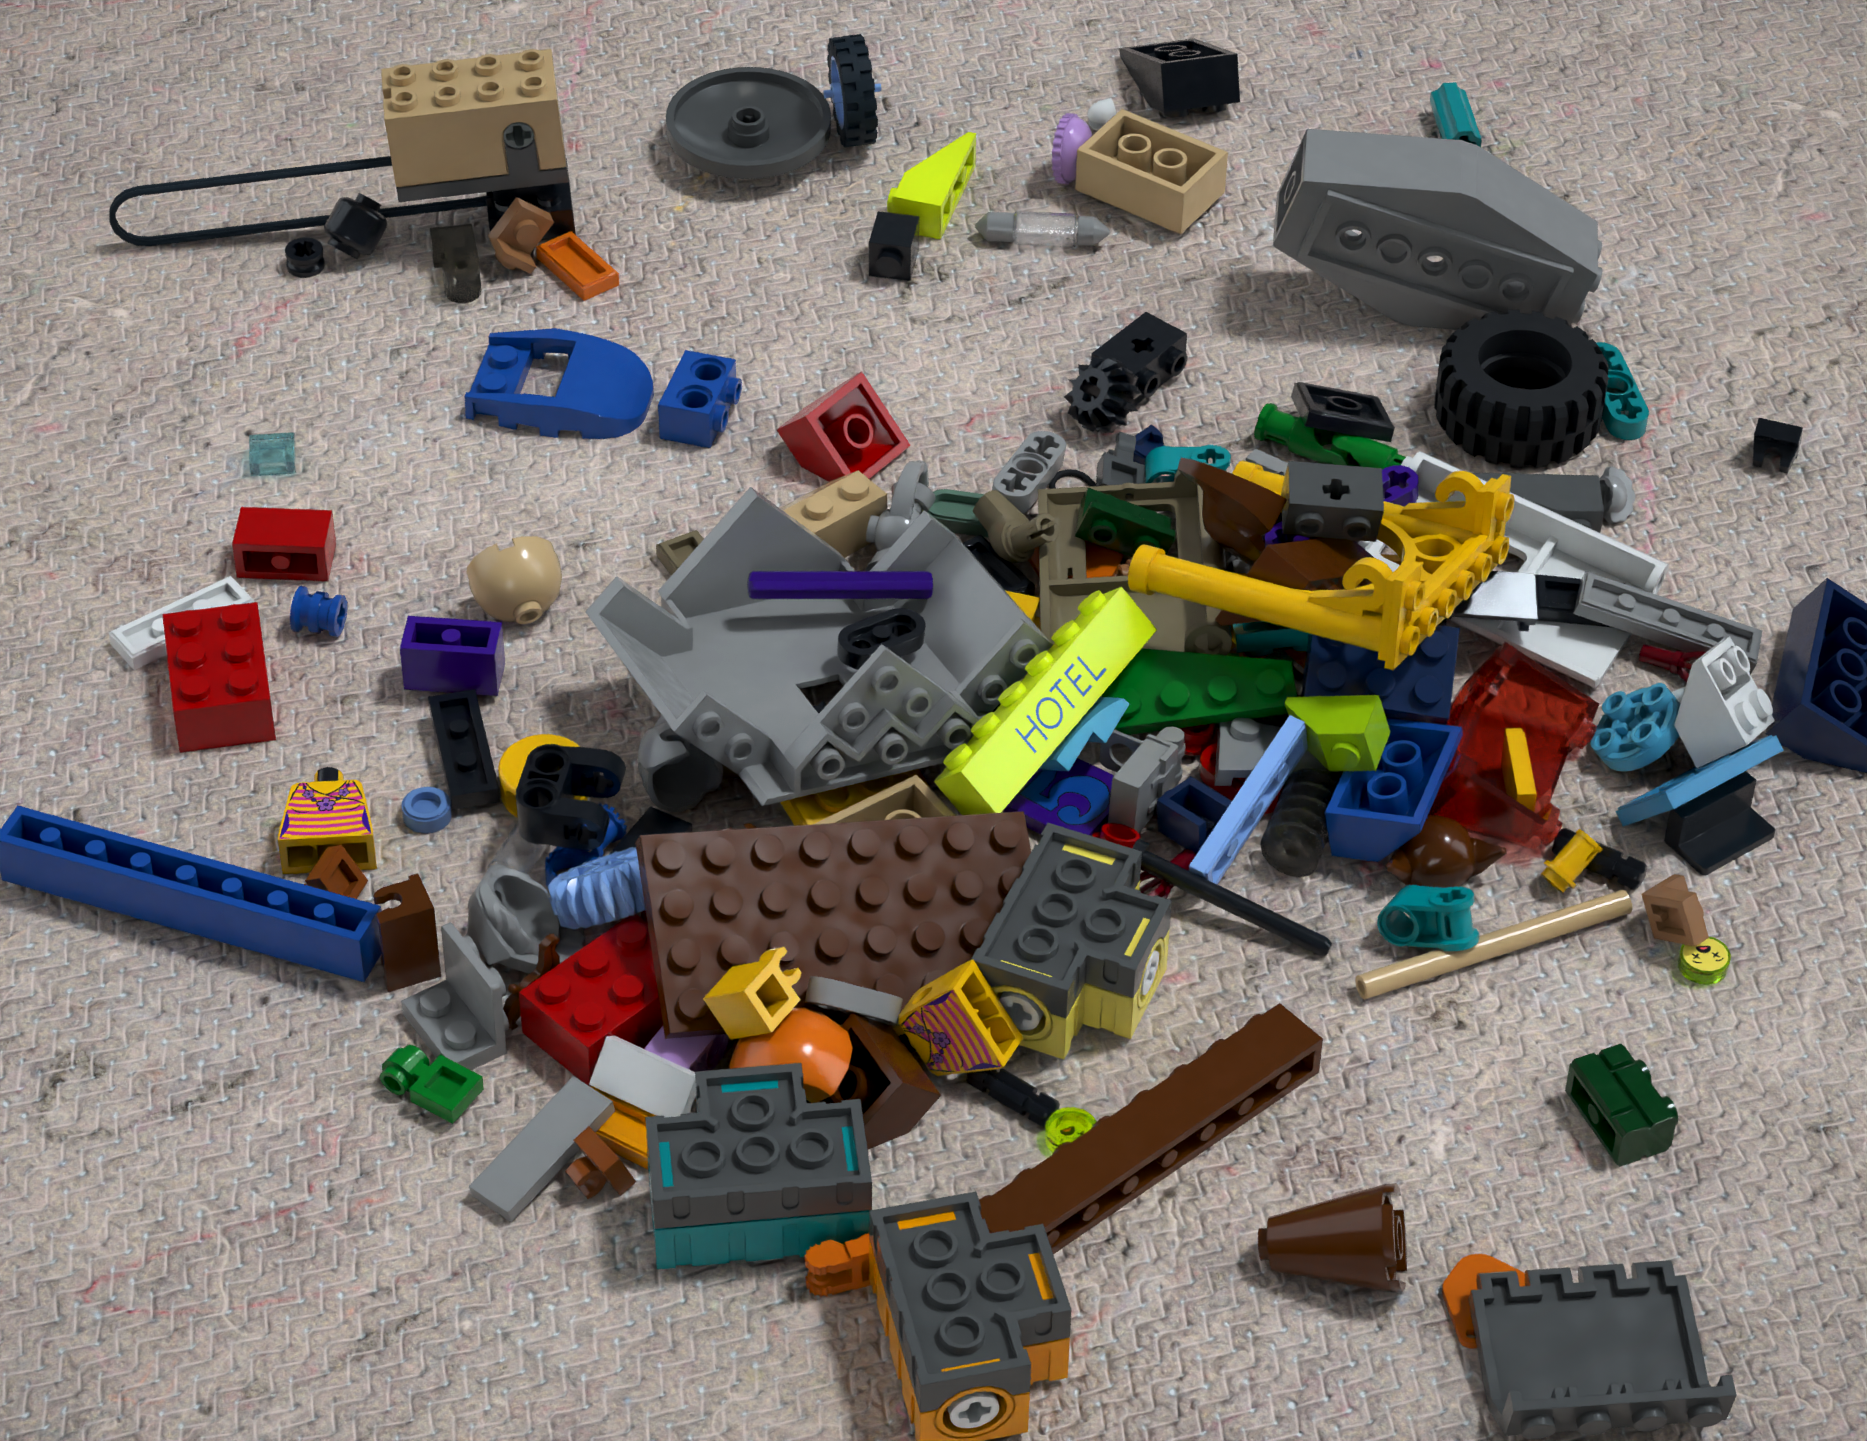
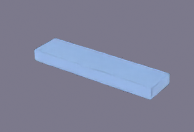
M1289 715L1190 863V872L1215 884L1219 883L1308 749L1304 721Z

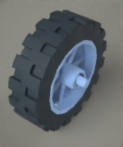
M862 34L829 38L827 63L829 67L830 90H823L824 99L831 98V103H833V115L836 121L837 133L840 135L841 145L845 148L875 144L878 134L876 128L878 127V117L876 115L877 101L874 92L881 91V84H875L872 78L871 60H869V51L867 45H865V39Z

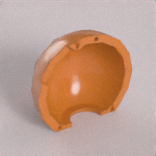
M793 1008L772 1033L740 1038L734 1048L729 1069L802 1063L803 1089H805L806 1100L811 1103H817L832 1096L848 1071L853 1048L848 1031L827 1015L808 1008Z

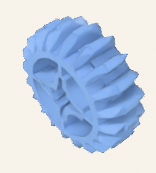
M630 847L619 852L615 851L612 854L598 857L592 861L584 862L577 867L570 868L567 872L559 874L548 885L550 904L554 915H557L561 927L569 929L582 927L586 929L593 925L600 926L607 922L618 921L621 918L633 916L645 910L636 847Z

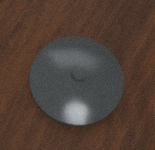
M762 67L729 68L708 73L692 80L672 97L666 111V132L668 142L674 152L686 163L701 171L735 179L769 178L803 167L824 150L831 135V111L826 98L824 99V95L814 85L796 75Z

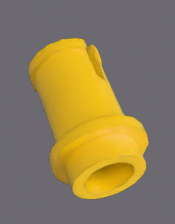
M1578 829L1572 839L1551 862L1546 860L1543 863L1546 868L1541 873V876L1561 893H1564L1568 887L1574 889L1577 886L1574 880L1596 855L1602 852L1603 848L1588 834Z

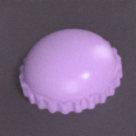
M1065 113L1057 125L1052 149L1053 176L1055 181L1060 184H1069L1076 180L1077 149L1092 136L1087 123L1080 119L1077 114Z

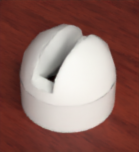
M1112 98L1100 100L1089 108V125L1093 130L1098 131L1117 114Z

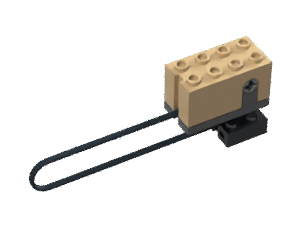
M528 49L519 53L485 54L477 58L443 59L434 63L400 64L392 68L381 69L384 96L383 109L390 156L136 186L124 190L114 198L109 209V223L116 235L125 242L136 246H157L324 226L330 215L157 236H137L127 232L119 225L116 219V212L119 206L126 200L142 195L392 166L398 202L486 192V196L379 209L378 213L385 218L487 206L488 223L491 232L515 198L518 197L550 213L554 223L541 240L554 239L570 231L576 235L552 49Z

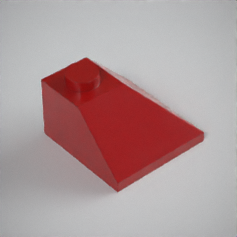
M863 372L857 373L807 405L777 429V432L799 465L828 482L858 470L870 479L911 446Z

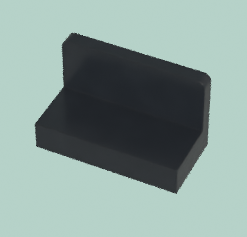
M1745 771L1685 804L1670 810L1664 842L1701 875H1708L1772 840L1775 835V828L1751 808L1757 780Z

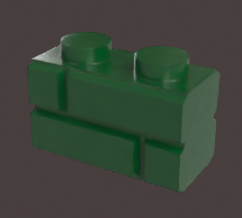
M1622 1043L1603 1049L1597 1055L1591 1053L1576 1058L1570 1063L1565 1092L1616 1165L1621 1167L1639 1161L1644 1155L1650 1157L1665 1152L1672 1146L1675 1127L1678 1124L1677 1109L1668 1096L1661 1097L1654 1088L1647 1065L1640 1059L1634 1060Z

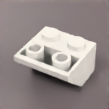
M1730 636L1721 640L1693 662L1674 724L1696 768L1747 746L1775 721L1772 717L1773 708L1769 697L1762 689L1757 688L1749 673L1750 663L1745 652L1739 646L1734 645Z

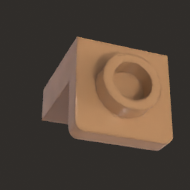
M516 197L488 234V238L496 252L495 258L510 270L519 268L531 274L536 265L530 254L554 223L550 213Z
M1674 874L1641 894L1654 939L1697 946L1709 938L1703 918V908L1698 901L1697 894L1688 891L1683 875Z

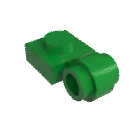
M406 1045L404 1048L395 1049L382 1064L380 1080L390 1092L399 1096L404 1095L406 1091L409 1092L412 1103L452 1124L484 1090L483 1076L441 1054L430 1065L426 1054L414 1045Z

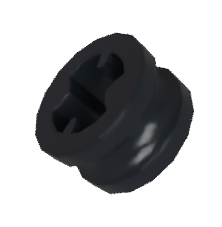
M301 237L292 240L286 245V267L290 274L300 278H308L322 272L325 267V260L323 258L321 242L313 238Z

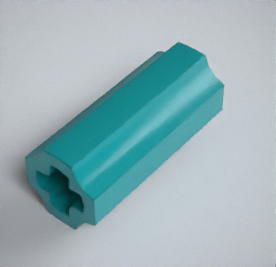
M1456 82L1442 83L1437 90L1431 92L1430 105L1441 139L1463 140L1481 147L1482 139L1466 91L1460 89Z

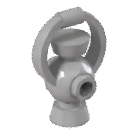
M909 461L905 465L898 482L894 483L891 488V508L885 510L880 516L871 515L867 527L866 541L875 543L878 552L866 567V571H870L924 510L928 512L934 504L936 497L933 491L928 488V466L924 461Z

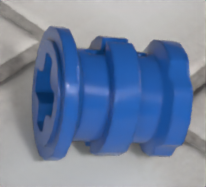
M306 586L298 587L290 610L291 630L293 632H300L303 627H308L311 633L320 634L321 631L327 630L330 636H340L344 629L348 610V602L345 595L337 594L334 598H329L327 592L316 591L314 595H311Z

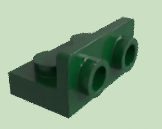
M1087 488L1081 500L1075 537L1133 558L1134 553L1142 544L1163 549L1167 555L1175 541L1176 532L1171 529L1172 518L1118 499L1112 495Z

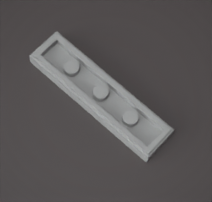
M1585 571L1580 581L1574 609L1575 615L1685 652H1707L1721 640L1730 636L1734 645L1739 646L1745 652L1750 663L1749 673L1753 672L1758 660L1762 630Z

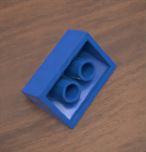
M1386 718L1390 735L1376 771H1343L1326 808L1325 818L1331 855L1379 862L1419 834L1463 736L1462 727Z

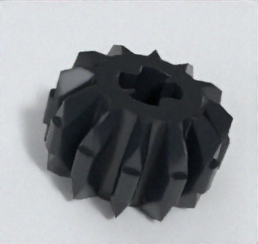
M1092 357L1089 365L1078 364L1079 376L1068 379L1073 388L1071 392L1064 396L1071 404L1068 414L1077 420L1079 424H1082L1083 428L1092 432L1113 433L1116 425L1128 426L1127 414L1138 411L1133 404V400L1142 394L1138 387L1135 386L1138 377L1128 367L1124 366L1123 362L1114 358Z

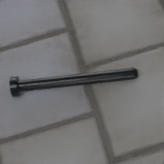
M1141 839L1135 842L1132 849L1142 851V871L1319 956L1328 954L1332 946V942L1328 937L1149 852L1150 844Z

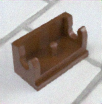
M418 873L408 876L409 880L383 887L373 895L375 904H384L389 900L401 902L397 907L387 908L376 914L382 951L381 965L384 968L383 980L388 992L441 977L435 910Z

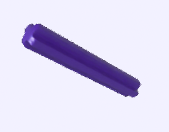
M752 571L748 576L747 589L751 599H929L933 593V577L928 571Z

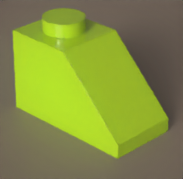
M1379 695L1287 697L1285 706L1288 715L1305 722L1307 750L1329 771H1376L1390 735L1389 725Z

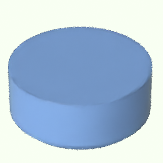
M421 787L412 790L402 801L404 824L410 830L423 834L442 830L449 824L452 817L449 796L443 790L435 787Z

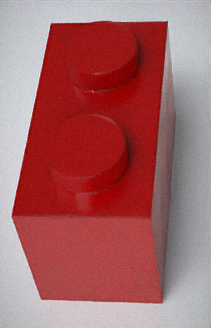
M241 507L232 542L237 578L329 581L336 548L333 511Z

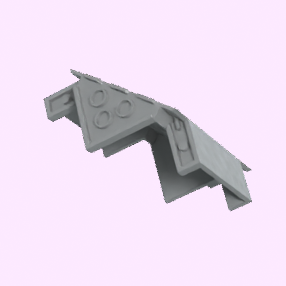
M752 487L743 494L658 590L661 595V606L616 576L585 611L671 729L738 774L761 806L943 763L951 751L961 744L969 742L974 736L971 728L983 716L992 712L999 705L998 698L1003 691L1015 682L1020 681L1027 674L1025 670L1026 665L1039 653L1048 650L1053 645L957 536L925 510L870 571H928L933 577V593L931 598L751 599L748 595L747 581L749 573L752 571H855L836 549ZM897 608L915 611L925 620L924 643L919 650L899 657L881 644L859 670L845 665L838 658V635L848 625ZM836 680L843 684L842 689L820 713L815 710L800 691L801 688Z

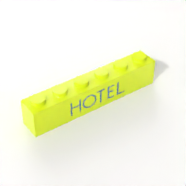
M1122 586L1104 594L1098 590L1086 597L1077 608L1081 612L1075 620L1065 623L1051 637L1054 641L1052 647L1048 651L1045 650L1039 653L1026 665L1025 670L1028 674L1024 679L1009 686L999 696L998 701L1001 705L997 710L986 714L971 728L974 736L969 742L961 744L946 756L943 761L946 768L935 779L934 783L962 815L1001 813L1157 631Z

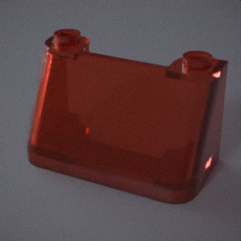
M1504 642L1462 685L1451 702L1447 725L1462 727L1463 736L1428 815H1440L1455 819L1466 828L1468 833L1529 849H1536L1541 844L1544 846L1550 845L1562 827V822L1558 820L1560 809L1550 803L1567 755L1575 747L1583 749L1594 736L1597 725L1592 722L1599 703L1507 642ZM1505 728H1522V731L1525 732L1537 793L1534 812L1506 794L1501 768Z

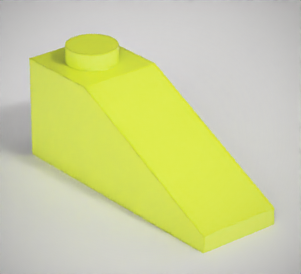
M967 132L906 171L898 187H892L890 190L887 211L896 214L920 216L919 236L941 240L976 166V133Z

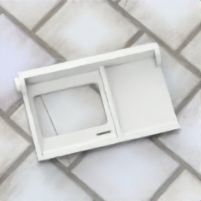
M1421 451L1414 458L1407 456L1401 464L1411 468L1418 475V499L1416 503L1440 502L1435 497L1437 486L1452 472L1463 471ZM1480 479L1483 485L1487 483V481ZM1455 491L1445 502H1466V498L1460 491ZM1513 494L1515 498L1514 508L1510 519L1506 522L1504 537L1509 538L1508 552L1524 560V564L1518 573L1582 579L1585 571L1656 595L1658 594L1668 572L1669 564ZM1376 540V542H1358L1374 558L1387 564L1392 572L1400 566L1381 556L1380 553L1386 546L1385 543ZM1463 617L1447 619L1593 688L1600 684L1632 635L1612 627L1537 620L1535 625H1529V631L1526 632L1518 630L1517 621Z

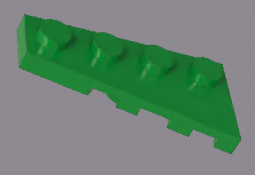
M1141 648L1105 690L1102 697L1124 698L1129 703L1128 708L1114 730L1132 735L1161 731L1166 727L1185 728L1229 722L1235 718L1252 719L1288 714L1285 701L1287 697H1297L1292 661Z

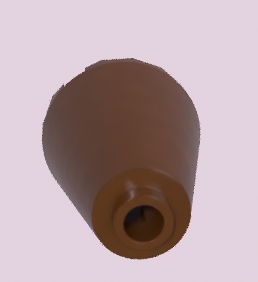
M1383 1184L1270 1216L1267 1221V1228H1259L1258 1230L1260 1260H1269L1270 1268L1275 1272L1391 1293L1403 1292L1406 1283L1396 1280V1271H1407L1404 1210H1393L1391 1197L1401 1196L1398 1184Z

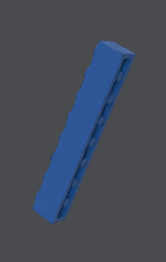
M18 805L0 829V873L2 881L361 982L366 981L382 954L379 925L376 921V914L382 911L380 905Z

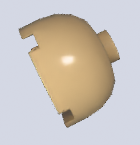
M538 536L512 538L514 546L499 551L496 543L476 555L467 566L466 573L469 579L470 590L478 605L492 618L506 622H517L519 624L532 623L538 620L542 613L548 610L559 596L562 571L558 555L555 553L553 545L549 540Z

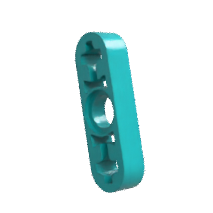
M1597 342L1596 344L1607 360L1609 368L1607 388H1616L1624 391L1621 394L1606 391L1602 420L1608 432L1614 437L1623 440L1638 439L1646 432L1649 409L1620 350L1611 344Z

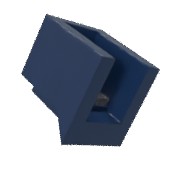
M1190 776L1157 799L1158 832L1185 849H1190L1197 854L1232 801Z

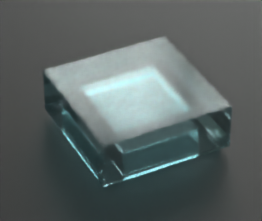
M295 433L249 435V467L251 476L296 473Z

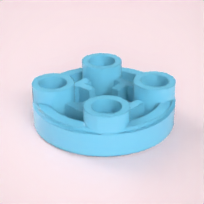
M1656 683L1627 695L1622 691L1615 692L1602 704V711L1605 714L1597 725L1590 745L1601 760L1613 770L1621 772L1633 771L1647 766L1667 752L1679 737L1674 724L1681 703L1663 683Z

